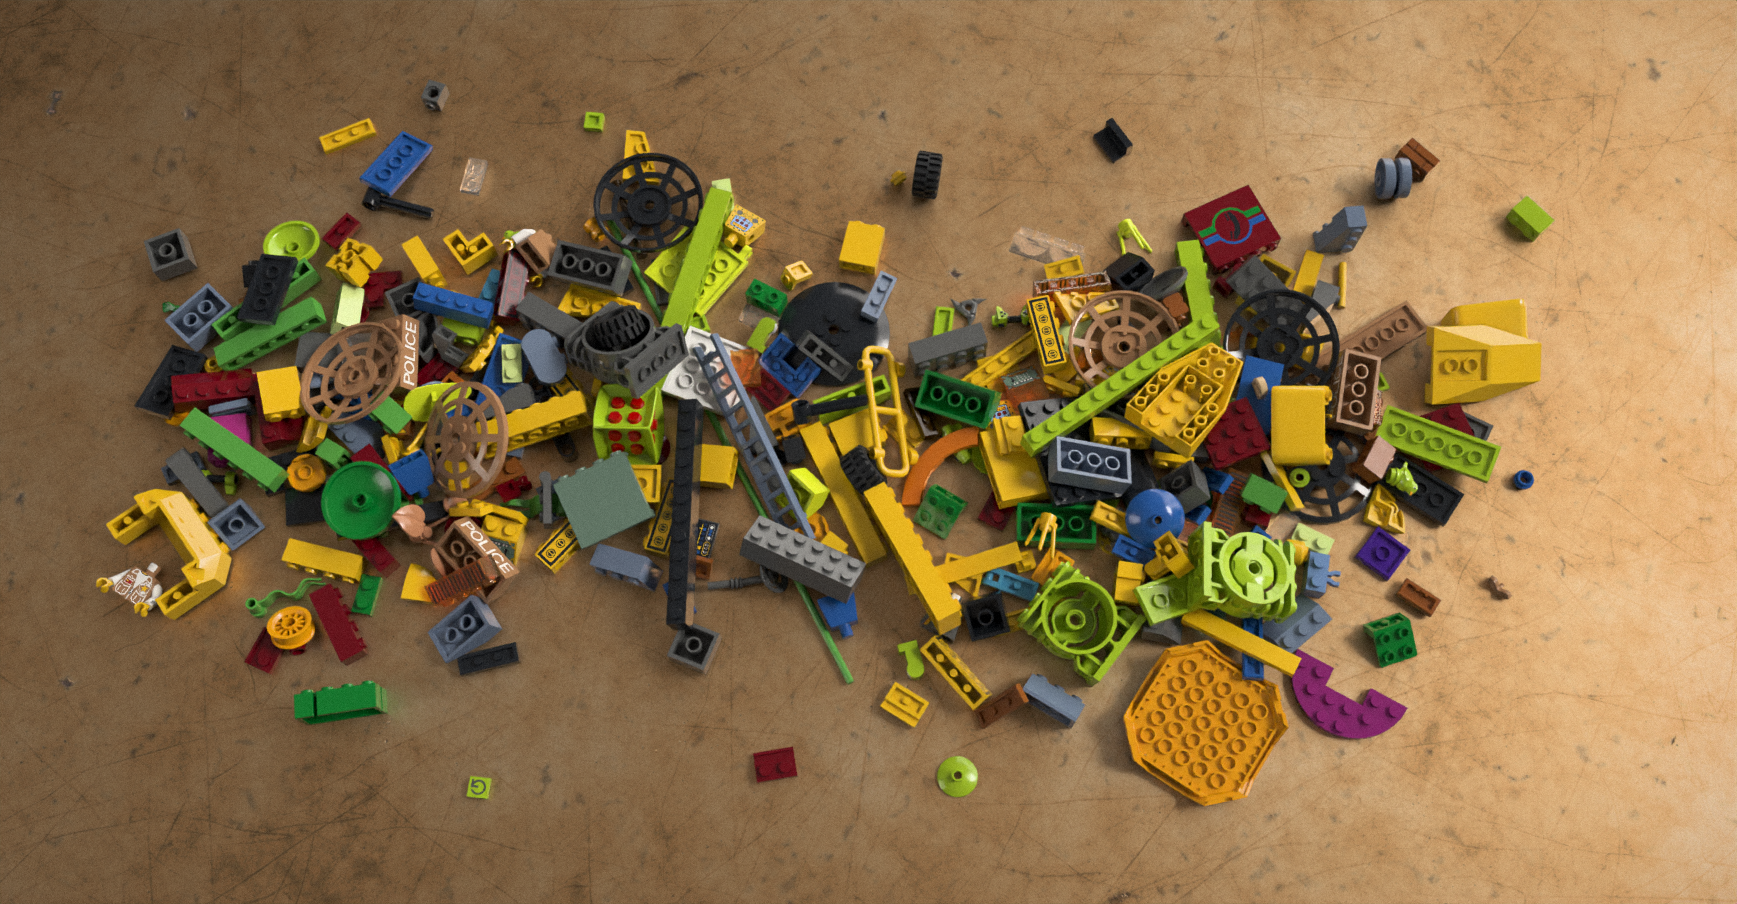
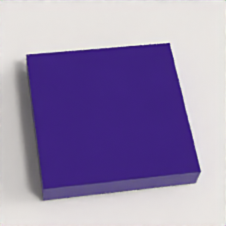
M1377 527L1354 558L1388 581L1410 552V549L1380 527Z

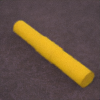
M1346 262L1339 263L1338 287L1340 289L1338 295H1340V300L1337 306L1338 309L1345 308Z

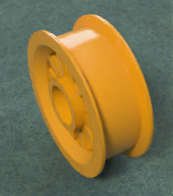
M300 606L286 607L277 611L267 623V631L271 635V641L280 649H295L306 644L313 637L316 630L310 612Z

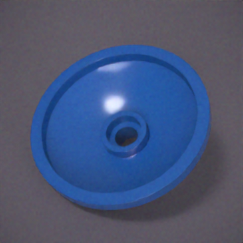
M1148 489L1137 494L1130 501L1125 513V524L1128 533L1137 543L1148 548H1156L1153 541L1168 531L1177 539L1185 523V514L1180 501L1173 494L1161 489ZM1157 516H1160L1161 521L1159 523H1155V518Z

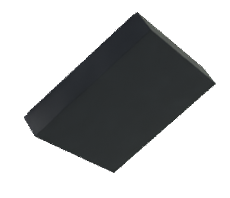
M324 484L312 492H301L295 488L285 489L287 527L326 522L321 507Z

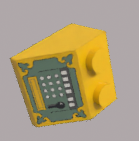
M486 514L481 530L516 567L528 532L527 528L522 523Z

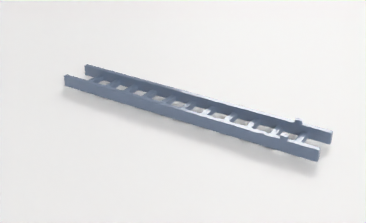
M711 334L710 338L716 351H710L705 355L700 346L693 348L694 354L774 522L794 531L801 527L805 536L815 539L816 537L806 518L807 514L803 512L719 334ZM719 356L724 368L714 374L709 363ZM727 373L732 385L722 391L717 380ZM735 390L740 402L730 408L725 397ZM744 407L748 419L738 425L733 413ZM752 424L756 436L746 442L741 430ZM760 441L765 452L754 459L749 447ZM768 458L773 470L762 476L757 464ZM776 475L781 487L770 493L766 481ZM784 492L789 505L779 511L774 498ZM793 510L798 522L789 527L788 524H785L782 516Z

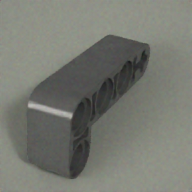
M181 448L165 460L167 465L211 518L229 506L227 501L195 464L194 458L186 448Z

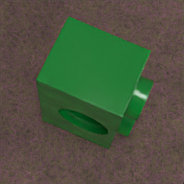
M755 278L745 293L747 303L777 318H780L788 304L787 294Z

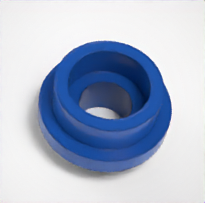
M1520 470L1514 475L1513 481L1518 488L1528 489L1533 485L1534 477L1529 471ZM1520 478H1524L1526 483H1523Z

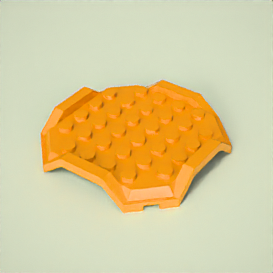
M1208 640L1166 648L1149 671L1123 716L1132 760L1147 773L1201 806L1248 797L1252 784L1276 743L1289 728L1280 701L1282 699L1278 685L1266 679H1263V681L1242 679V666L1221 653Z

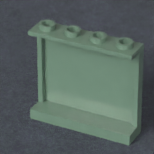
M616 451L610 454L611 458L605 461L603 458L592 463V467L577 469L575 475L571 477L568 475L562 476L557 479L558 483L553 484L581 549L589 548L656 516L654 510L650 509L627 458L628 452Z

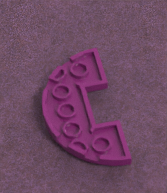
M1299 649L1295 651L1294 655L1302 659L1293 677H1291L1293 695L1304 711L1305 716L1321 730L1345 739L1372 738L1393 727L1408 709L1372 688L1368 690L1362 704L1353 701L1326 686L1334 670L1333 667Z

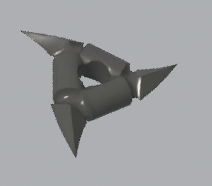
M972 298V300L968 299L960 303L951 299V302L956 310H959L964 317L968 318L969 326L975 319L978 308L977 304L986 299ZM970 306L972 309L968 311L965 307Z

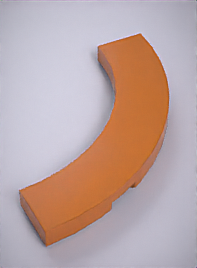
M977 426L960 429L942 437L919 457L916 465L912 467L904 486L902 495L903 507L921 505L929 476L945 461V458L964 449L979 446V428Z

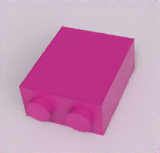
M246 413L210 417L253 447L252 419ZM209 448L208 461L216 468L227 467L229 461L225 458L220 460L212 454L214 450Z

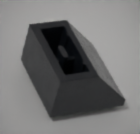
M1127 252L1100 272V275L1103 274V279L1114 291L1136 292L1152 280L1155 270L1142 256Z

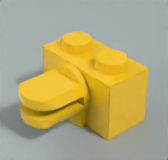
M1168 531L1153 541L1157 548L1155 550L1157 557L1145 564L1144 570L1152 580L1156 581L1169 571H1172L1179 579L1195 567L1181 543Z

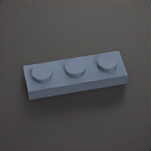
M880 271L861 310V316L877 323L897 281L896 277Z

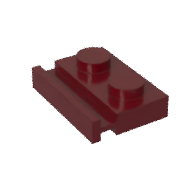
M438 353L418 373L417 383L421 386L428 382H441L451 371L458 374L461 370L443 360L440 353Z
M762 368L745 388L770 412L780 407L791 394L765 368Z
M992 491L978 516V520L1003 533L1016 506L999 509L994 492Z
M263 627L244 662L272 675L286 649L276 647L271 641V635L268 633L267 628Z
M793 746L753 753L758 784L798 777Z

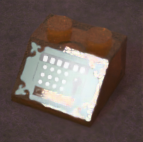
M1034 365L998 377L1005 398L1010 401L1014 411L1019 410L1018 405L1020 402L1047 400L1050 397L1045 382Z

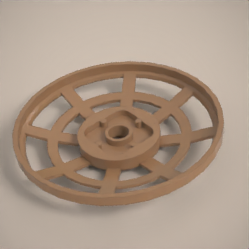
M1133 291L1106 292L1088 301L1074 317L1069 330L1068 352L1075 371L1086 384L1094 388L1097 385L1089 379L1096 374L1104 380L1108 379L1110 376L1102 372L1108 365L1120 371L1154 348L1147 347L1144 337L1150 331L1153 333L1157 345L1162 343V337L1156 326L1163 320L1168 323L1173 335L1180 331L1169 311L1153 298ZM1123 299L1122 310L1110 311L1100 316L1094 308L1097 304L1108 300ZM1135 300L1144 303L1159 314L1150 321L1143 315L1130 311V302ZM1088 312L1094 322L1089 327L1085 340L1075 338L1074 333L1077 325ZM1113 317H1121V325L1111 329L1104 322ZM1129 317L1140 321L1145 326L1140 331L1132 326H1128ZM1096 327H1099L1105 334L1101 342L1090 341ZM1126 344L1129 350L1123 352L1119 349V345ZM1073 345L1084 347L1086 359L1091 367L1085 373L1081 371L1077 364ZM1090 349L1101 350L1103 360L1097 365L1091 357ZM1136 394L1125 395L1121 399L1131 400Z
M375 322L357 323L345 327L330 336L313 353L303 371L300 382V397L305 410L319 422L330 425L347 424L359 420L374 411L393 391L402 372L404 351L398 336L390 328ZM372 331L370 342L358 343L350 347L346 338L354 334ZM379 332L386 334L395 341L396 346L390 352L377 343ZM339 343L343 352L330 363L328 368L318 366L327 352ZM367 349L365 356L354 357L353 352ZM375 350L380 351L384 355V358L377 363L372 360ZM398 353L397 367L393 378H390L392 371L391 359ZM346 357L347 361L338 371H335L336 366ZM387 364L385 378H378L379 369ZM313 374L324 375L321 382V395L310 398L309 386ZM330 377L335 378V389L328 392ZM374 385H379L380 388L369 398L368 392ZM341 394L345 397L339 406L333 404L330 398ZM352 399H361V404L347 407ZM324 401L335 412L326 419L320 416L312 405ZM362 408V411L355 415L337 419L342 413L353 412Z
M471 381L459 382L451 386L436 401L428 418L424 438V452L429 460L434 483L449 496L471 498L481 494L495 481L505 461L509 439L507 416L499 397L488 386ZM461 387L458 398L448 402L443 407V402L446 398ZM468 387L479 390L487 399L478 406L474 401L465 398ZM463 404L473 409V412L468 417L461 416ZM456 405L454 416L448 419L446 411ZM490 405H492L496 416L498 434H488L487 421L483 412ZM477 418L481 425V434H478L474 423ZM441 419L443 428L441 434L436 436L437 427ZM477 442H481L479 453L475 459L473 454L476 450ZM488 442H497L496 454L491 468L487 472L480 464L485 456ZM437 443H440L442 451L439 460L435 448ZM432 456H433L434 463H435V465H436L435 469H434L433 462H432ZM446 459L452 462L453 474L443 468ZM467 461L471 465L470 468L460 473L459 463ZM476 471L483 478L482 481L472 489L463 491L461 480L471 476ZM440 472L445 477L454 480L456 492L447 489L439 480Z

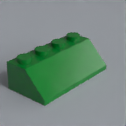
M925 370L915 407L986 429L998 409L1002 392L935 371Z

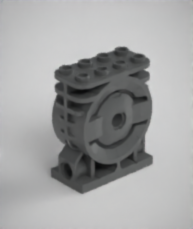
M611 301L565 338L564 347L571 365L592 373L595 378L602 382L619 384L630 389L631 396L638 399L689 356L682 325L675 323L672 327L662 326L656 328L652 317L648 313L637 309L645 325L644 331L624 344L611 348H602L591 325L605 313L624 306Z

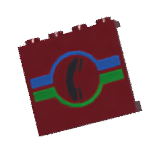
M1249 185L1184 213L1181 220L1184 227L1190 225L1214 266L1211 272L1212 275L1224 274L1238 263L1243 264L1252 254L1260 257L1266 251L1272 252L1276 250L1281 240L1280 235Z

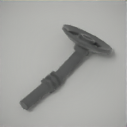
M760 565L759 576L743 579L735 577L734 579L730 578V580L707 582L708 590L731 588L732 590L734 587L735 589H738V587L742 589L743 586L764 583L772 592L781 593L788 586V577L780 574V583L778 582V572L771 569L768 570L767 567Z

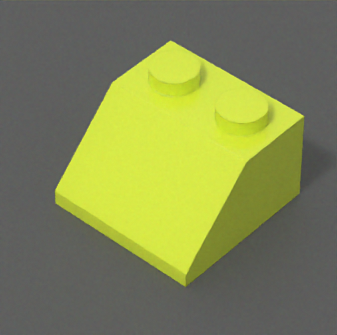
M805 467L789 471L787 479L808 519L823 506L830 490ZM784 492L776 497L775 501L782 508L789 505ZM793 510L787 512L791 517H793L797 521V518Z

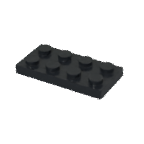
M261 254L237 317L240 322L266 325L276 324L299 262L296 257Z
M172 345L134 407L139 411L171 420L175 413L171 376L199 373L208 359L207 356Z
M1396 452L1393 456L1394 460L1388 465L1386 472H1388L1389 468H1398L1400 470L1403 463L1407 462V469L1418 486L1416 493L1410 496L1406 491L1399 490L1396 485L1392 486L1390 483H1386V475L1382 480H1377L1376 484H1380L1394 497L1444 527L1464 494Z

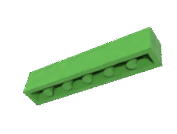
M305 257L297 264L282 308L322 280ZM243 302L212 323V326L225 341L257 325V323L240 322L237 317Z
M309 297L279 313L275 325L257 324L234 338L221 343L213 348L218 366L225 371L237 370L325 324L327 321L322 305L313 297Z
M195 407L180 424L185 430L183 434L192 440L194 438L200 440L198 444L206 450L209 448L213 449V455L220 460L227 459L229 461L227 464L236 471L238 468L243 470V476L250 481L253 478L258 481L257 485L265 491L270 489L275 493L289 476V473Z

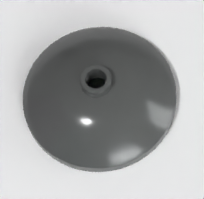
M1183 266L1166 270L1153 277L1151 281L1139 289L1138 293L1162 302L1164 298L1177 293L1182 288L1187 279L1188 271Z

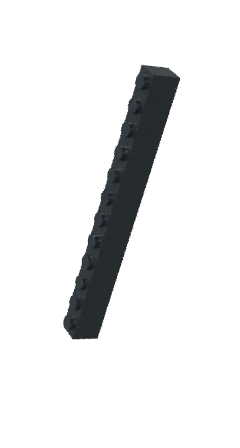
M697 398L678 400L666 625L674 631L693 630L704 416V407Z

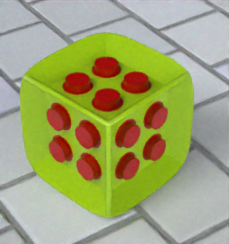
M608 384L600 388L593 414V439L599 459L603 458L605 461L611 458L610 454L621 450V452H628L627 458L631 465H656L658 463L664 439V409L661 394L657 387L652 386L638 399L631 396L630 389L619 384Z

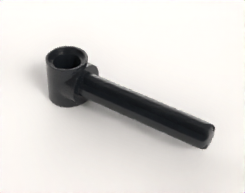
M371 187L367 188L361 202L365 208L374 211L378 208L386 207L431 219L434 215V209L384 196L383 193Z
M863 394L812 405L807 400H798L793 402L791 407L795 424L803 425L811 422L812 416L866 406L868 401L867 396Z

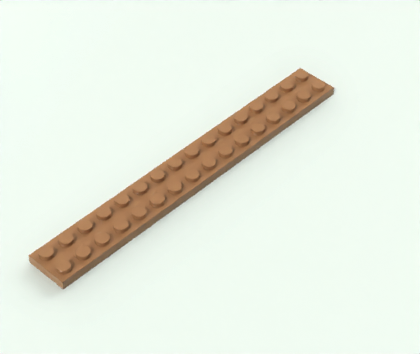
M1406 300L1340 340L1339 352L1349 349L1381 357L1382 361L1426 334L1427 325ZM1332 346L1320 353L1316 367L1324 372L1329 367ZM1297 367L1288 372L1290 380L1298 377L1305 370ZM1310 373L1305 379L1291 386H1305L1307 383L1314 386L1321 378ZM1333 374L1331 375L1330 379L1324 384V386H1328L1330 390L1332 385ZM1170 449L1169 453L1179 455V453ZM1210 457L1206 463H1195L1202 470L1205 466L1213 465Z

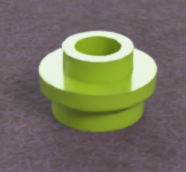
M1297 468L1291 472L1290 482L1293 486L1302 488L1309 483L1310 476L1305 469ZM1300 474L1303 476L1304 479L1302 481H1298L1296 479V476Z

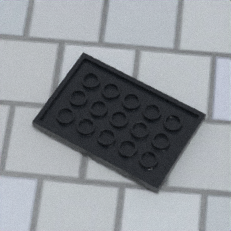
M1081 396L1020 402L1018 409L1026 432ZM1092 418L1064 437L1090 442L1089 427ZM1048 448L1035 456L1053 509L1096 503L1098 500L1101 502L1120 500L1124 496L1118 493L1049 482Z

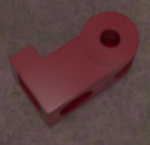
M1241 263L1234 265L1230 274L1225 279L1219 276L1212 287L1225 299L1234 292L1225 280L1242 265Z

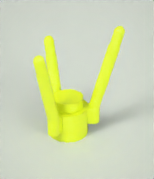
M1125 219L1118 224L1119 231L1116 233L1119 237L1122 256L1126 254L1123 236L1125 238L1133 236L1141 249L1145 247L1149 253H1152V249L1138 232L1136 226L1133 225L1131 219Z

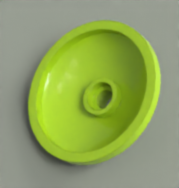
M288 221L276 226L267 234L263 242V250L265 254L296 257L298 261L305 257L308 260L317 251L320 237L317 230L311 224L303 221Z

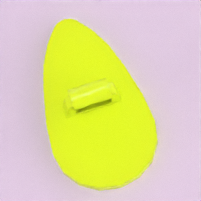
M457 383L432 384L411 390L405 396L403 402L404 410L413 417L414 421H428L432 408L439 397L448 388ZM461 387L446 398L443 402V407L448 402L458 398ZM468 387L465 398H468L471 394V387ZM456 405L449 408L446 413L456 408Z

